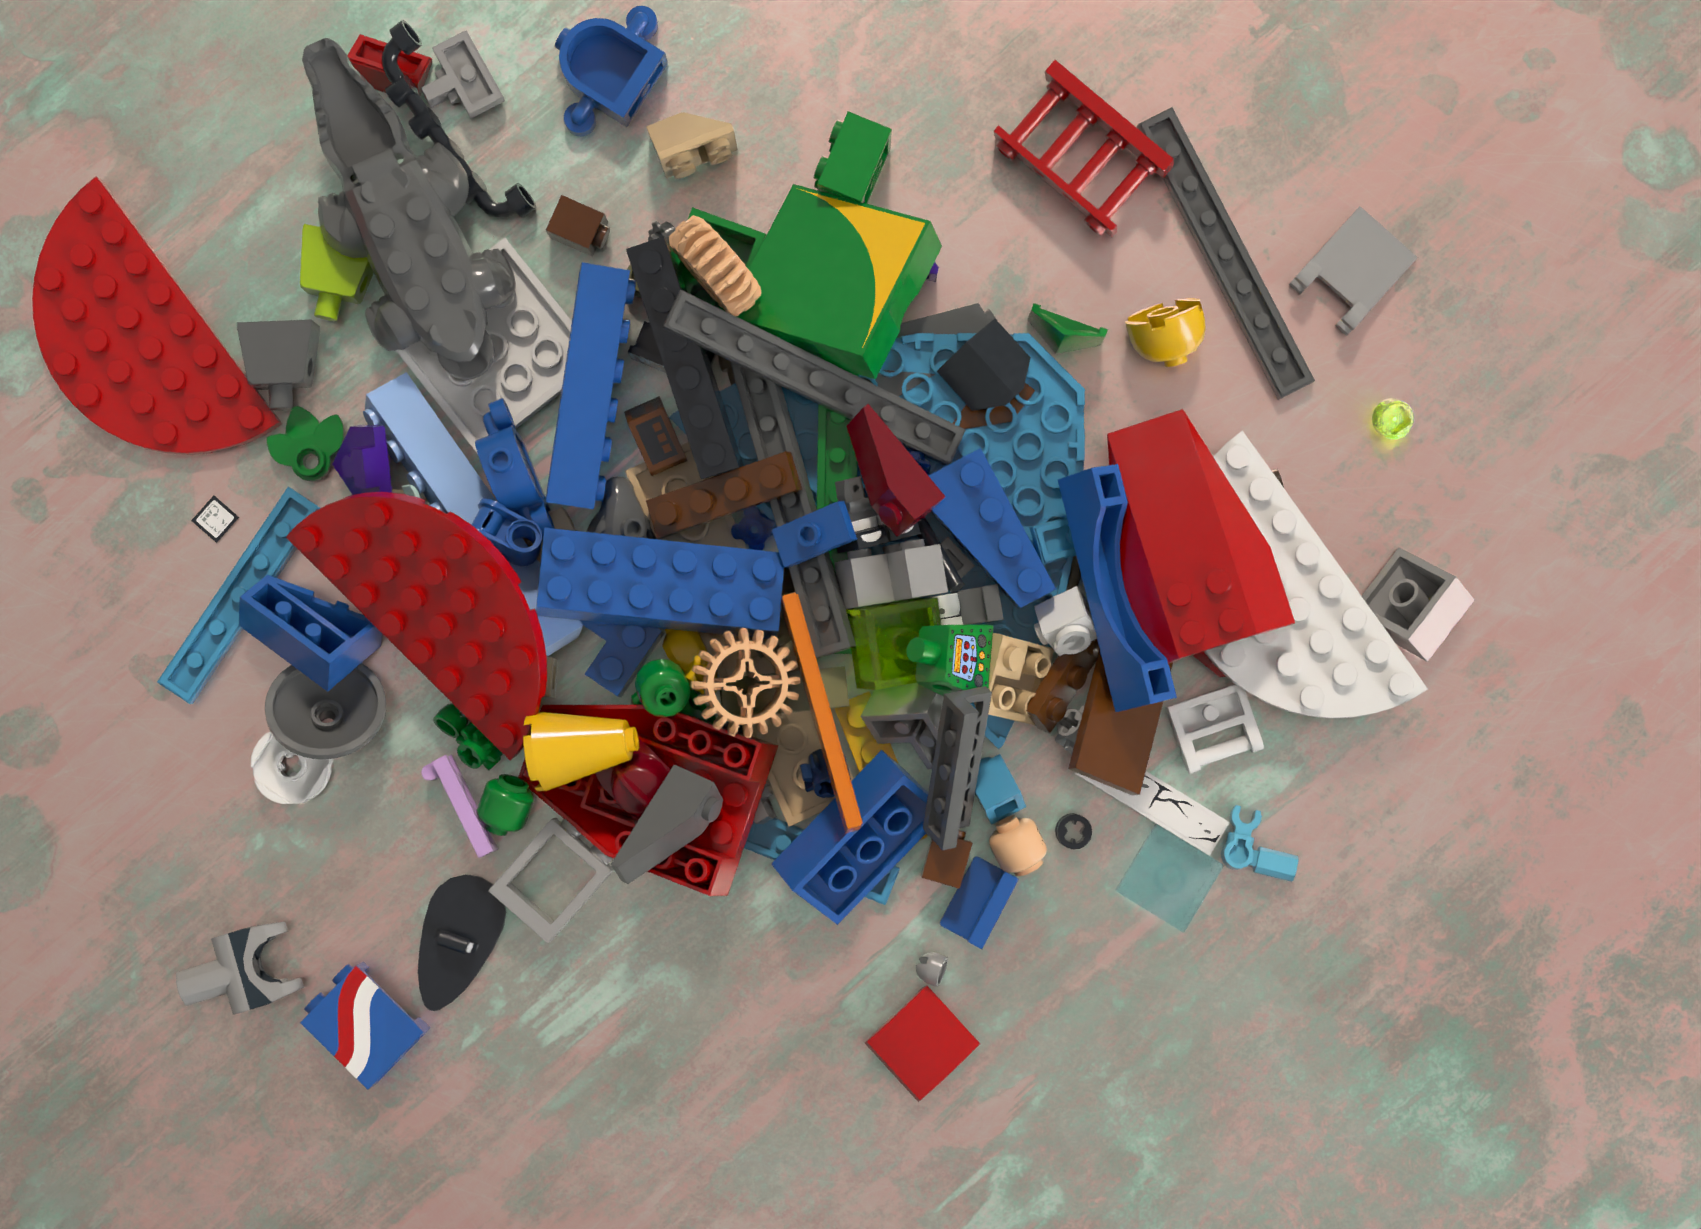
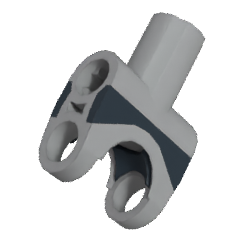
M285 921L251 926L211 938L217 960L176 973L178 993L184 1004L189 1006L227 994L232 1013L235 1015L265 1006L304 988L301 977L289 981L287 978L277 979L267 974L261 964V954L266 944L275 939V935L288 932Z

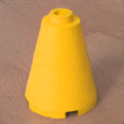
M538 712L536 715L526 716L524 725L532 724L531 735L523 736V745L530 780H539L540 782L535 787L536 791H549L632 759L633 751H638L639 748L637 730L635 727H629L627 720Z

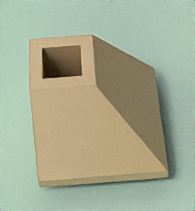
M681 112L646 126L666 178L674 176L675 179L687 177L696 172L697 166L709 161L711 165L725 162L733 156L732 152L738 150L731 123Z
M993 633L988 688L992 692L988 715L1035 725L1029 718L1030 715L1026 712L1027 705L1030 699L1035 696V691L1051 668L1053 648Z

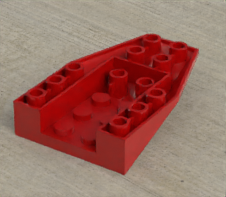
M542 705L540 712L627 720L629 727L636 728L638 738L646 743L670 770L673 765H677L715 783L723 798L722 808L716 820L708 824L703 834L647 872L708 896H728L779 745L755 737L746 738L740 732H737L735 736L728 735L726 727L717 730L713 727V723L681 712L665 718L654 716L646 711L643 705ZM524 758L518 778L526 781L529 785L528 788L563 819L571 823L578 832L606 856L615 858L639 818H635L619 807L617 802L602 787L596 777V773L549 791H536L535 787L540 782L539 780H530Z

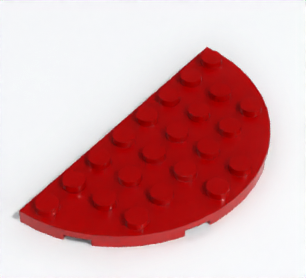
M97 176L94 177L67 203L55 220L43 244L34 276L32 304L37 341L50 374L64 395L84 416L106 432L128 443L168 454H210L213 451L224 450L237 445L242 446L267 435L282 425L274 411L269 410L268 403L259 391L249 385L245 372L102 180Z
M366 492L350 495L318 509L298 523L286 538L510 761L516 757L524 747L523 736L531 735L532 724L524 725L526 716L536 715L539 712L541 698L546 694L547 658L543 632L535 608H529L525 596L518 586L521 583L519 576L493 543L474 526L453 512L446 514L437 508L425 504L426 500L401 493Z

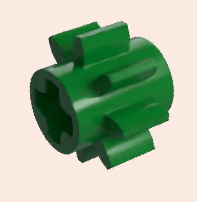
M472 722L460 731L461 735L456 738V742L460 744L457 748V754L465 765L477 769L483 764L487 770H490L501 760L503 753Z

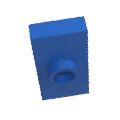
M837 501L772 529L784 567L795 566L857 540L845 501Z

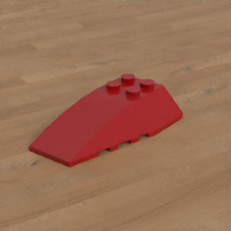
M1181 409L1108 433L1109 465H1119L1128 501L1120 539V560L1125 591L1142 630L1153 645L1167 658L1168 664L1247 637L1264 634L1295 624L1270 545L1185 411Z

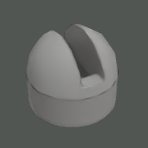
M928 952L919 958L921 964L916 965V972L921 980L938 987L945 974L948 957Z

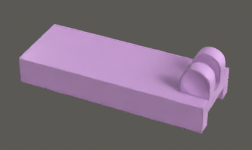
M444 755L424 766L421 774L425 780L440 778L478 858L498 850L491 832L485 829L486 824L477 815L478 806L453 755Z

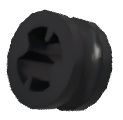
M1070 813L1058 820L1055 827V835L1059 843L1066 848L1073 850L1081 849L1091 840L1092 826L1085 817ZM1070 821L1074 825H1076L1077 821L1083 825L1079 831L1082 838L1077 842L1074 838H1071L1070 842H1068L1064 837L1068 832L1065 825Z

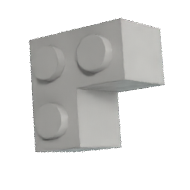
M924 539L884 546V554L872 556L871 548L847 552L848 560L834 563L836 578L845 609L948 592L940 544L925 546Z
M916 680L878 682L860 717L878 744L911 742L926 768L932 769L943 696L917 684Z

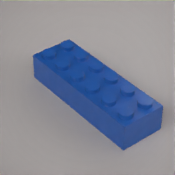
M583 262L580 265L546 491V502L594 509L595 501L603 502L606 478L599 475L601 461L609 462L612 445L611 437H606L605 433L607 422L615 423L618 399L611 398L613 382L621 383L624 360L617 359L619 343L627 344L630 320L623 319L625 304H633L636 280L629 279L630 270Z
M544 528L536 613L537 616L713 634H723L726 631H730L733 636H738L740 628H746L749 637H753L756 630H762L764 632L763 639H769L771 636H776L779 632L784 566L779 552Z

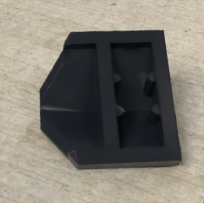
M993 319L969 339L936 372L971 411L1007 405L1024 389L1031 357L996 319Z

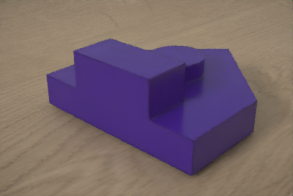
M350 426L332 465L352 495L366 492L392 493L385 426Z

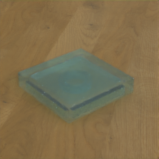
M1155 824L1115 891L1184 933L1224 865L1158 824Z

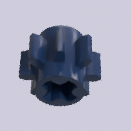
M818 749L809 755L808 764L800 765L802 779L806 792L814 790L815 794L819 797L831 798L835 796L822 749Z

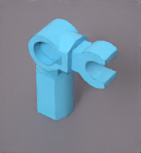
M1234 806L1230 812V823L1234 827L1233 832H1228L1226 845L1223 846L1221 851V859L1224 865L1232 870H1239L1250 866L1253 867L1254 873L1292 882L1296 875L1299 856L1261 846L1257 850H1253L1255 838L1251 837V833L1261 822V811L1255 810L1251 822L1247 824L1243 823L1239 818L1241 806Z

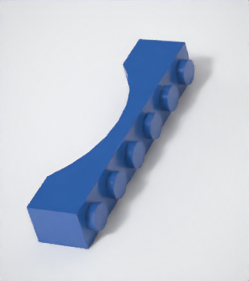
M1119 465L1094 467L1058 479L1115 712L1177 698L1168 660L1153 645L1142 630L1131 608L1124 587L1120 560V539L1128 501Z

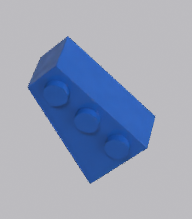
M266 575L240 596L239 626L327 692L381 647L382 633L364 615L349 610L348 604L338 600L336 604H332L314 597V592L276 577Z

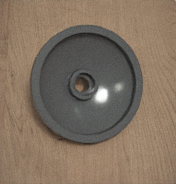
M362 663L328 692L291 665L273 681L265 700L266 721L274 738L290 752L311 759H335L358 751L376 736L386 714V697L383 686L373 671ZM328 718L334 720L329 723L322 722L324 719Z

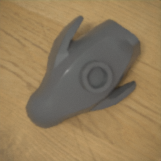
M611 477L605 484L601 508L590 522L586 532L656 539L650 527V521L636 497L632 483L623 477Z

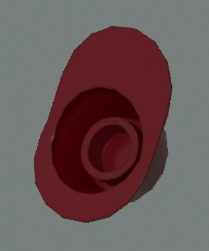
M638 738L639 748L638 751H633L631 760L597 772L596 777L621 809L640 819L670 772V768L646 743Z

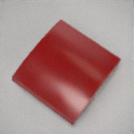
M927 985L922 987L865 1042L868 1048L918 1102L941 1083L980 1045L979 1041Z

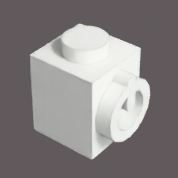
M1077 586L1034 606L1039 621L1034 624L1037 636L1043 645L1050 644L1059 656L1082 652L1090 645L1091 641L1097 639L1088 600Z

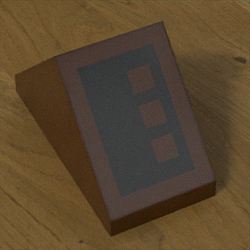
M660 396L624 411L628 426L651 476L687 461Z

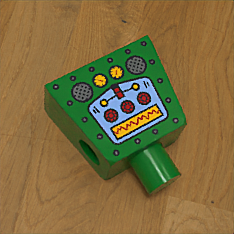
M922 626L919 630V637L913 638L907 646L909 660L917 662L915 675L917 684L943 697L944 694L984 686L989 688L993 626Z

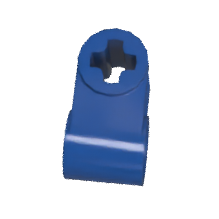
M482 498L478 504L480 510L471 525L490 540L507 561L513 565L521 567L534 563L539 556L542 531L540 527L532 520L518 515L499 502ZM524 537L529 539L533 545L528 548H520L513 541Z

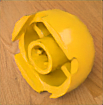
M1200 299L1175 300L1176 306L1163 307V303L1130 315L1125 324L1131 343L1139 355L1153 362L1164 361L1165 367L1178 366L1187 362V355L1199 347L1206 331L1205 317Z

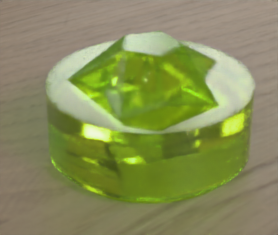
M1389 398L1377 405L1373 412L1372 423L1379 434L1389 439H1399L1411 430L1414 423V413L1407 403L1396 398Z

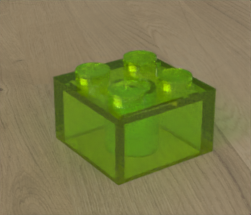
M913 598L846 609L856 644L855 647L851 648L856 688L879 690L917 683L915 679L917 662L909 660L907 646L913 638L919 637V630L922 626L941 625L938 598Z

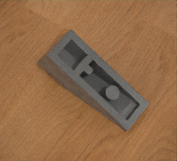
M673 765L611 863V866L622 882L626 884L631 883L703 834L708 824L716 820L722 808L723 798L714 782L677 765Z

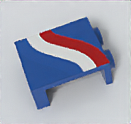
M362 962L354 968L347 964L332 979L336 986L326 996L320 992L304 1008L308 1015L300 1023L369 1090L386 1075L431 1027L420 1017L413 1020L365 972L369 966Z

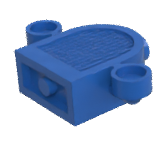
M647 6L632 8L626 17L627 28L609 19L593 18L578 23L571 30L566 27L559 34L555 42V48L560 50L559 61L561 70L570 89L580 98L579 102L571 104L564 113V122L571 134L583 137L589 135L596 126L594 108L628 127L668 64L665 52L646 41L652 38L658 29L657 17L651 8Z
M504 398L488 403L490 412L483 416V423L488 436L475 440L476 450L497 502L518 515L535 522L542 531L543 539L544 528L555 529L548 512L551 510L548 502H546V497L524 440L516 431L510 410Z

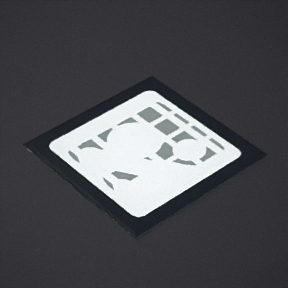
M213 495L191 521L217 543L237 521L239 516Z

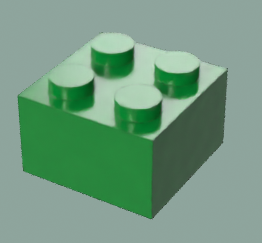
M848 111L844 121L837 120L829 138V143H831L830 155L828 158L824 156L820 158L813 177L816 179L814 187L818 191L868 204L891 149L892 129Z

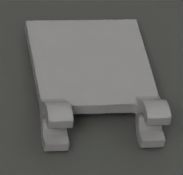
M1359 206L1289 285L1301 294L1315 278L1321 279L1351 307L1335 325L1347 336L1418 257Z

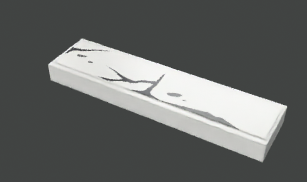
M1147 771L1145 772L1140 795L1133 796L1074 772L1075 775L1210 856L1230 823Z

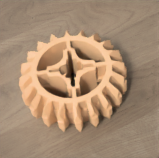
M693 215L687 221L681 222L669 236L670 247L678 256V259L703 289L727 313L738 316L743 311L746 312L761 296V287L753 277V274L727 242L704 219Z
M746 628L739 629V641H735L733 634L730 631H726L723 633L725 646L722 647L716 639L709 641L710 646L715 650L713 656L705 651H700L698 654L701 659L708 663L706 668L694 665L692 668L694 673L703 675V681L691 682V688L704 690V694L695 697L693 701L696 705L708 702L709 706L703 710L701 716L704 719H708L716 713L718 716L713 723L715 729L720 730L726 721H729L728 735L735 736L739 725H742L744 737L750 738L752 737V725L756 724L760 734H767L768 728L765 720L769 719L774 726L779 727L782 722L775 713L778 710L787 715L792 713V709L783 704L785 698L798 700L799 694L788 691V684H800V677H788L787 671L798 667L797 662H782V659L790 653L788 647L780 648L777 652L773 651L778 643L777 637L771 636L765 645L762 644L764 637L762 630L755 631L752 641H749V633ZM750 649L766 656L772 663L776 675L758 674L754 669ZM738 651L734 672L726 677L714 678L717 667L722 660L729 654ZM748 671L750 672L748 677L765 682L749 686L746 695L741 694L742 688L726 685L728 682H736V680L743 679L744 672ZM776 687L771 702L763 710L753 714L757 694L764 689ZM714 690L734 692L737 696L738 706H740L741 716L733 715L726 711L718 702Z

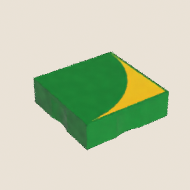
M793 184L748 269L761 287V296L751 308L735 317L845 371L876 380L899 334L904 314L910 303L920 292L942 248L941 242L929 220Z

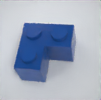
M580 620L583 626L606 641L585 672V675L617 697L622 698L665 632L653 627Z

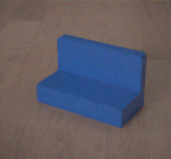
M975 856L962 879L960 889L957 888L942 916L940 925L966 939L974 946L983 949L1019 878Z

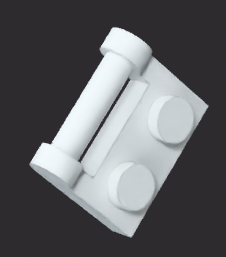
M1236 684L1166 707L1181 750L1184 765L1189 774L1201 771L1200 766L1247 750L1254 753L1264 749L1246 692ZM1242 724L1245 735L1195 751L1192 740Z

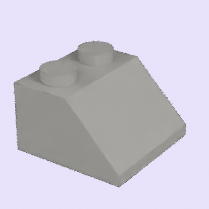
M1401 548L1396 550L1362 595V598L1398 646L1427 662L1475 600L1456 576Z

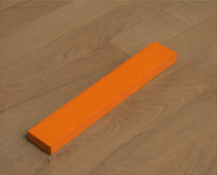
M796 592L783 595L781 599L783 614L845 834L857 831L863 822L800 599Z

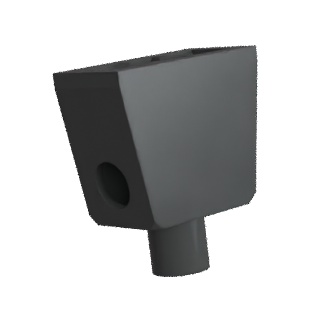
M311 319L237 322V331L249 385L257 390H268L269 410H293L292 389L310 388L313 383L320 326Z

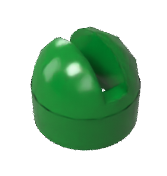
M453 703L445 705L433 718L435 725L442 732L453 738L459 737L460 731L468 724V718Z

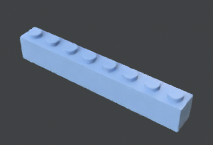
M407 372L366 394L363 415L367 424L385 426L388 454L395 463L401 461L408 471L406 476L409 484L415 486L419 494H424L430 503L429 506L437 508L446 514L453 512L469 524H472L480 510L478 504L482 498L496 501ZM517 538L513 541L520 548H528L523 538ZM536 560L528 566L521 567L509 562L521 580L518 586L525 596L529 608H535L536 610L540 571L539 561ZM538 616L543 632L546 657L579 637L583 627L580 620Z

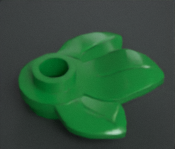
M294 406L287 419L285 434H275L267 437L269 453L277 463L292 467L294 473L301 479L318 481L329 472L331 456L340 449L344 441L343 422L339 415L335 414L327 417L320 423L306 409ZM313 455L317 456L318 465L314 469H308L306 466L307 458Z

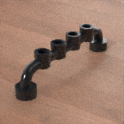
M401 20L389 30L392 38L385 45L382 53V67L387 78L392 83L385 88L388 97L399 108L405 103L409 107L414 117L408 121V124L418 138L423 140L429 136L434 144L439 142L460 161L467 173L469 182L466 204L475 201L486 214L496 218H507L516 213L521 217H525L536 209V204L529 192L520 183H516L505 191L507 201H494L488 194L482 179L471 170L464 160V155L460 148L442 129L441 122L436 114L426 106L418 95L415 84L399 68L397 58L401 51L410 55L422 46V42L414 29L406 21Z

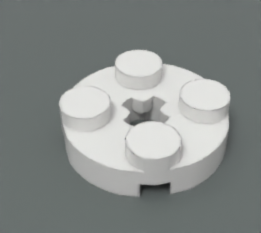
M271 732L266 733L258 741L251 755V767H253L254 782L257 789L268 799L280 804L305 803L316 797L326 787L332 772L331 765L333 759H311L292 753L284 748ZM296 755L299 757L298 764L301 766L299 773L292 772L288 776L284 773L286 766L282 763L283 758H293Z

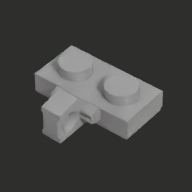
M467 30L432 47L442 68L435 72L437 80L421 87L422 93L431 108L448 99L452 105L461 101L471 119L505 101Z

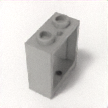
M557 818L551 819L489 889L493 896L547 943L554 940L614 871L613 867L608 864L612 858L606 856L596 846L593 845L590 848L579 838L582 834L566 819H563L562 822ZM553 834L597 872L555 921L511 883Z

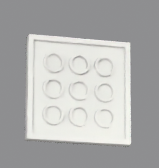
M503 238L489 250L499 249L506 257L515 276L516 288L515 292L504 303L486 310L488 325H486L485 330L490 335L495 348L494 360L488 371L475 379L464 380L456 378L447 373L441 366L437 353L430 351L421 341L403 350H396L476 452L475 440L488 436L483 423V416L490 412L488 403L504 398L517 429L561 394L572 324L571 319L506 238Z

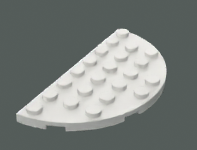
M1243 431L1238 433L1213 457L1271 547L1295 624L1204 651L1205 654L1227 678L1248 693L1269 705L1305 716L1350 718L1370 715L1394 708L1428 690Z

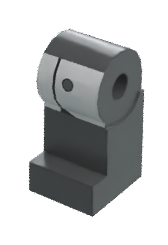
M998 584L925 598L930 626L968 625L1004 620Z

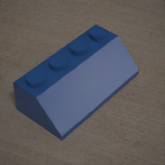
M883 750L851 781L863 822L860 829L845 834L836 798H834L772 862V866L793 892L837 925L926 834L923 829L928 792Z

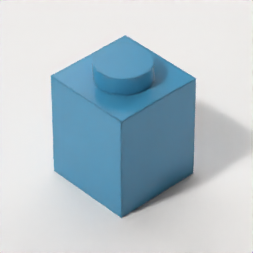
M999 754L993 758H982L980 760L975 795L992 825L1026 808L1021 791L1002 756Z

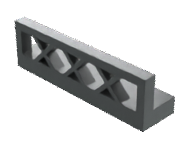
M986 686L946 693L943 697L923 823L924 831L942 850L956 848L959 828L970 825L992 692ZM976 702V708H974L970 703Z

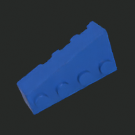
M981 448L928 475L945 495V498L931 511L933 516L949 531L991 580L998 584L1001 591L1018 609L1056 590Z

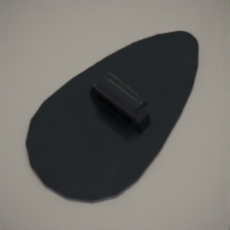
M465 874L450 878L437 888L430 899L423 923L419 948L418 981L423 1003L431 1011H438L447 1006L467 989L492 953L503 931L507 913L506 907L489 892V889L494 884L483 877Z

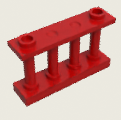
M1054 60L1045 70V78L1049 82L1046 86L1048 91L1011 134H1008L999 125L993 131L995 139L998 141L995 147L1011 161L1017 157L1087 216L1083 221L1096 234L1101 236L1105 232L1112 238L1117 233V225L1110 220L1148 175L1153 176L1157 173L1160 177L1164 178L1173 168L1174 159L1057 60ZM1068 98L1078 107L1075 111L1077 116L1042 157L1038 159L1022 144L1059 100L1064 102ZM1097 123L1108 132L1105 135L1107 140L1068 184L1051 169L1089 125L1093 127ZM1127 148L1138 157L1135 160L1137 165L1100 208L1097 209L1081 193L1118 150L1123 151Z

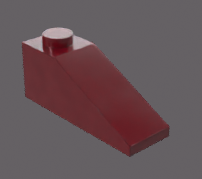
M869 404L864 406L848 423L846 427L870 504L879 515L881 521L898 537L928 515L945 498V495Z

